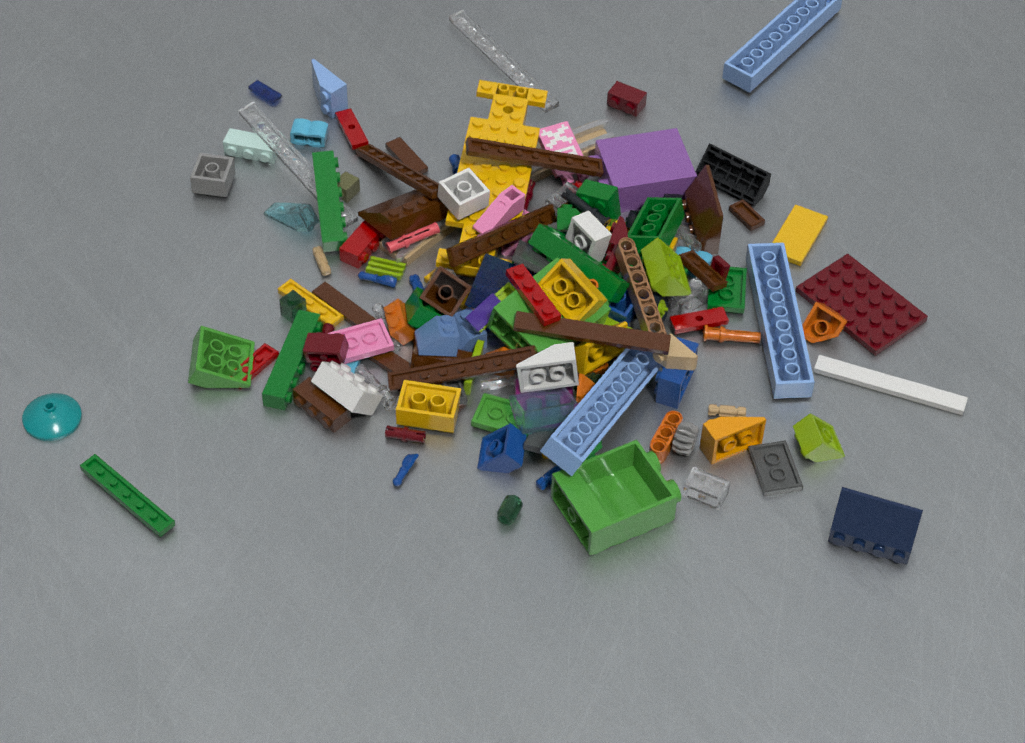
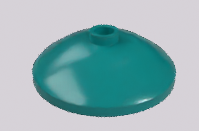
M49 393L37 397L26 406L22 415L25 431L33 438L42 441H55L69 436L78 428L82 420V411L79 403L71 396L61 393Z

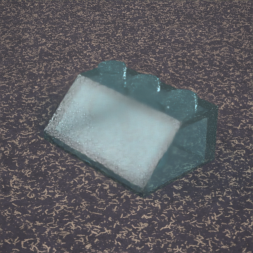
M566 387L509 395L515 424L522 434H533L537 431H550L553 428H558L578 405V402Z

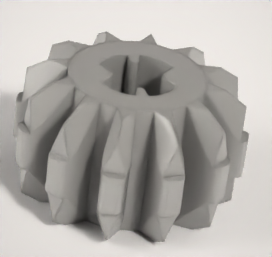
M684 421L678 425L672 442L674 452L686 456L693 452L699 432L698 426Z

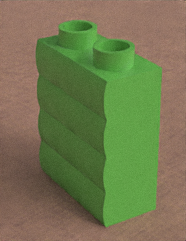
M637 439L585 460L573 476L564 470L552 474L551 498L589 555L600 553L611 546L621 544L632 537L640 536L653 528L661 527L675 520L676 505L681 501V492L674 480L666 481L660 473L661 465L656 454L653 451L645 452Z

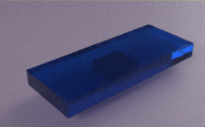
M259 80L248 86L249 90L272 104L282 98V94Z

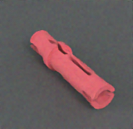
M434 222L409 234L400 236L395 240L386 242L387 250L391 254L401 248H408L415 242L440 233L439 226Z

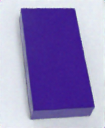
M492 293L467 315L465 320L478 333L488 324L493 307L501 301Z

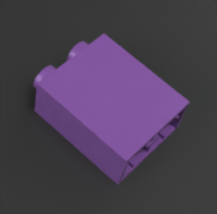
M677 128L596 140L595 155L588 156L602 159L604 173L602 177H598L599 180L597 182L618 187L621 213L630 212V210H641L647 197L664 198V194H681L682 200H684L685 191L697 177Z

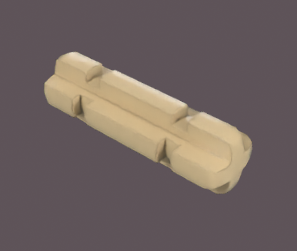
M313 247V255L323 276L330 275L331 268L328 265L322 247Z
M709 404L708 415L716 416V414H719V416L745 417L746 407L738 406V408H735V406L720 405L719 407L717 404Z

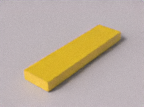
M291 278L277 288L280 295L301 310L320 314L323 325L330 323L335 327L344 320V315Z

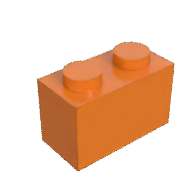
M398 298L385 306L384 312L390 336L403 346L415 339L414 332L417 329L411 327L407 322L405 303Z

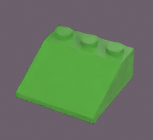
M200 326L193 338L188 383L204 388H250L252 377L250 371L253 367L255 342ZM249 357L248 363L241 367V363ZM245 366L248 367L247 381L241 380L243 377L247 375L242 371V368Z

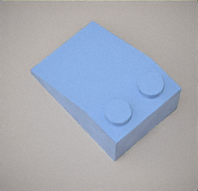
M312 59L313 87L320 108L325 115L327 114L333 119L335 118V112L348 109L347 84L318 61Z

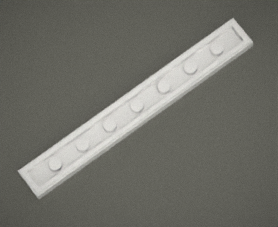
M822 355L818 356L813 371L817 374L962 416L968 399L965 396Z

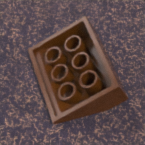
M705 165L685 191L682 204L685 210V223H688V234L692 236V249L715 255L719 251L723 212L710 166Z
M413 190L358 212V216L390 240H393L445 219L448 208L438 197L431 199L421 192Z

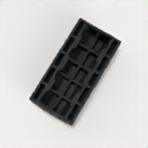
M710 143L695 171L698 176L705 165H709L715 186L752 205H756L763 198L771 178V173Z

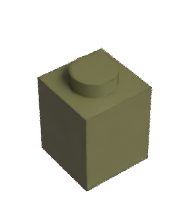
M345 171L340 176L341 183L337 184L338 187L342 188V197L339 200L348 203L360 192V180L358 177Z

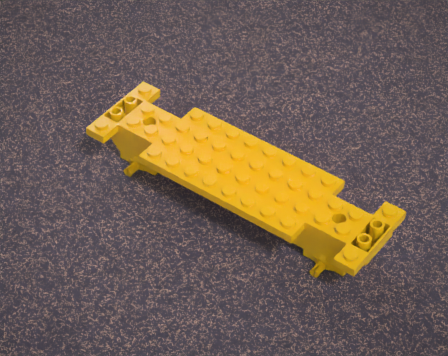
M479 80L476 97L493 99L488 119L470 117L465 141L467 137L537 148L540 128L525 126L528 105L545 108L548 91ZM464 142L457 173L470 168L490 190V206L497 196L511 185L523 192L526 200L533 166L467 156L466 144ZM489 206L460 220L448 209L445 225L463 228L459 243L480 234L473 229V225ZM523 210L516 216H514L511 220L522 216ZM439 248L435 267L442 266L446 269H452L456 275L492 281V277L508 279L506 269L512 267V260L497 258L498 248L456 267H450L446 249Z

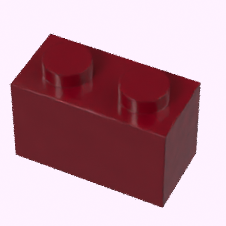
M616 81L607 93V106L637 117L646 106L647 92Z
M308 333L303 353L307 363H322V361L330 363L334 361L341 364L345 363L349 344L345 334Z

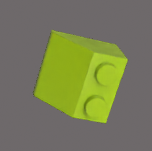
M810 413L793 425L794 437L800 444V452L804 458L817 463L845 457L834 427Z

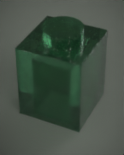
M294 290L279 299L281 315L292 324L298 310L307 311L306 299Z

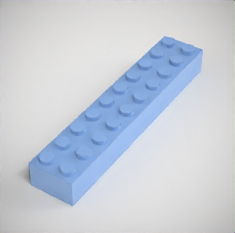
M794 0L724 63L722 78L750 93L841 9L842 0Z
M784 243L748 244L746 264L773 399L812 397L815 382Z
M625 349L550 436L540 452L569 475L573 476L661 368L662 365L654 360L653 353Z

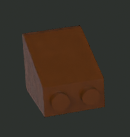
M439 266L428 280L419 298L443 314L453 317L472 286L442 266Z

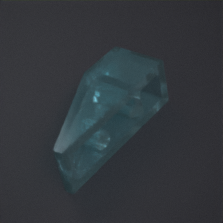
M274 202L264 212L266 217L300 232L312 231L319 222L311 204Z

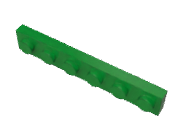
M96 454L80 464L82 472L159 537L175 526V520Z

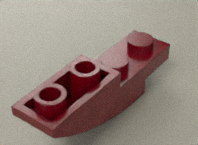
M621 216L617 223L613 222L610 232H612L605 258L607 263H603L605 267L617 274L620 273V267L615 251L619 240L628 237L626 223Z

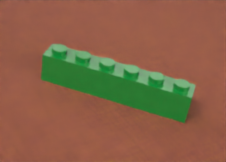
M333 150L312 152L323 252L340 251L339 248L348 238L347 232H343V228H346L345 217H341V213L344 212V204L339 201V198L342 197V188L338 187L337 184L341 183L340 172H336V168H339L338 157H334Z
M538 224L528 241L533 246L532 249L539 254H545L549 262H552L557 257L559 259H571L589 280L595 279L598 282L597 289L606 296L609 304L611 302L619 303L630 285L548 225Z
M298 310L262 392L263 406L285 411L288 403H292L293 389L299 385V377L305 372L307 360L303 349L307 334L322 332L323 322H321L320 314Z

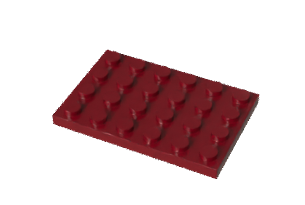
M848 253L796 286L795 290L796 293L814 306L815 302L823 303L847 320L843 331L874 356L925 323L928 318L925 313Z

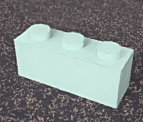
M229 128L223 141L224 155L275 164L281 151L279 137Z

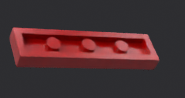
M523 263L506 269L507 278L543 326L561 320L560 312Z

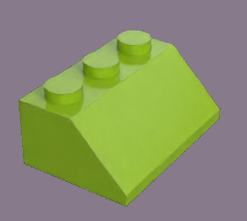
M656 238L641 249L642 262L646 267L645 273L650 280V288L654 292H658L662 296H685L691 294L681 257L659 238Z

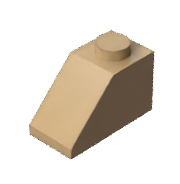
M671 333L669 334L671 335L668 355L653 353L654 360L666 369L695 370L697 367L698 356Z

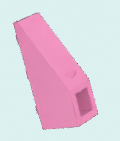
M513 185L508 187L497 196L473 225V229L481 234L507 223L524 210L525 194Z

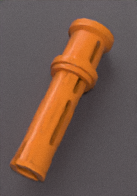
M704 325L703 342L713 340L719 343L734 341L760 344L761 332L725 329L723 326L715 328Z

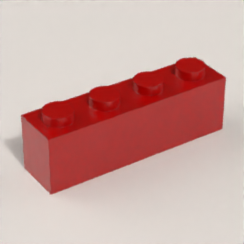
M364 220L339 248L340 261L359 269L363 263L368 261L369 256L377 251L379 242L386 236Z

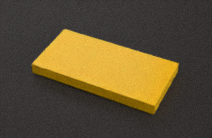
M795 204L772 243H784L788 262L801 266L827 223L828 216Z

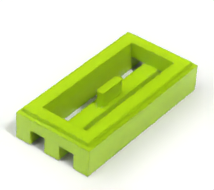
M371 256L365 270L369 274H378V276L389 275L401 281L406 269V263H397L393 260Z

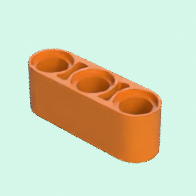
M678 411L666 413L650 442L649 451H653L656 454L660 464L669 455L678 425L682 422L683 417Z

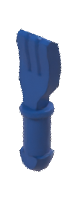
M364 271L358 273L360 280L377 282L391 287H395L397 283V278L393 276H378V274H369Z
M408 454L402 461V467L399 468L398 474L393 478L394 486L398 487L402 484L404 477L418 458V454Z

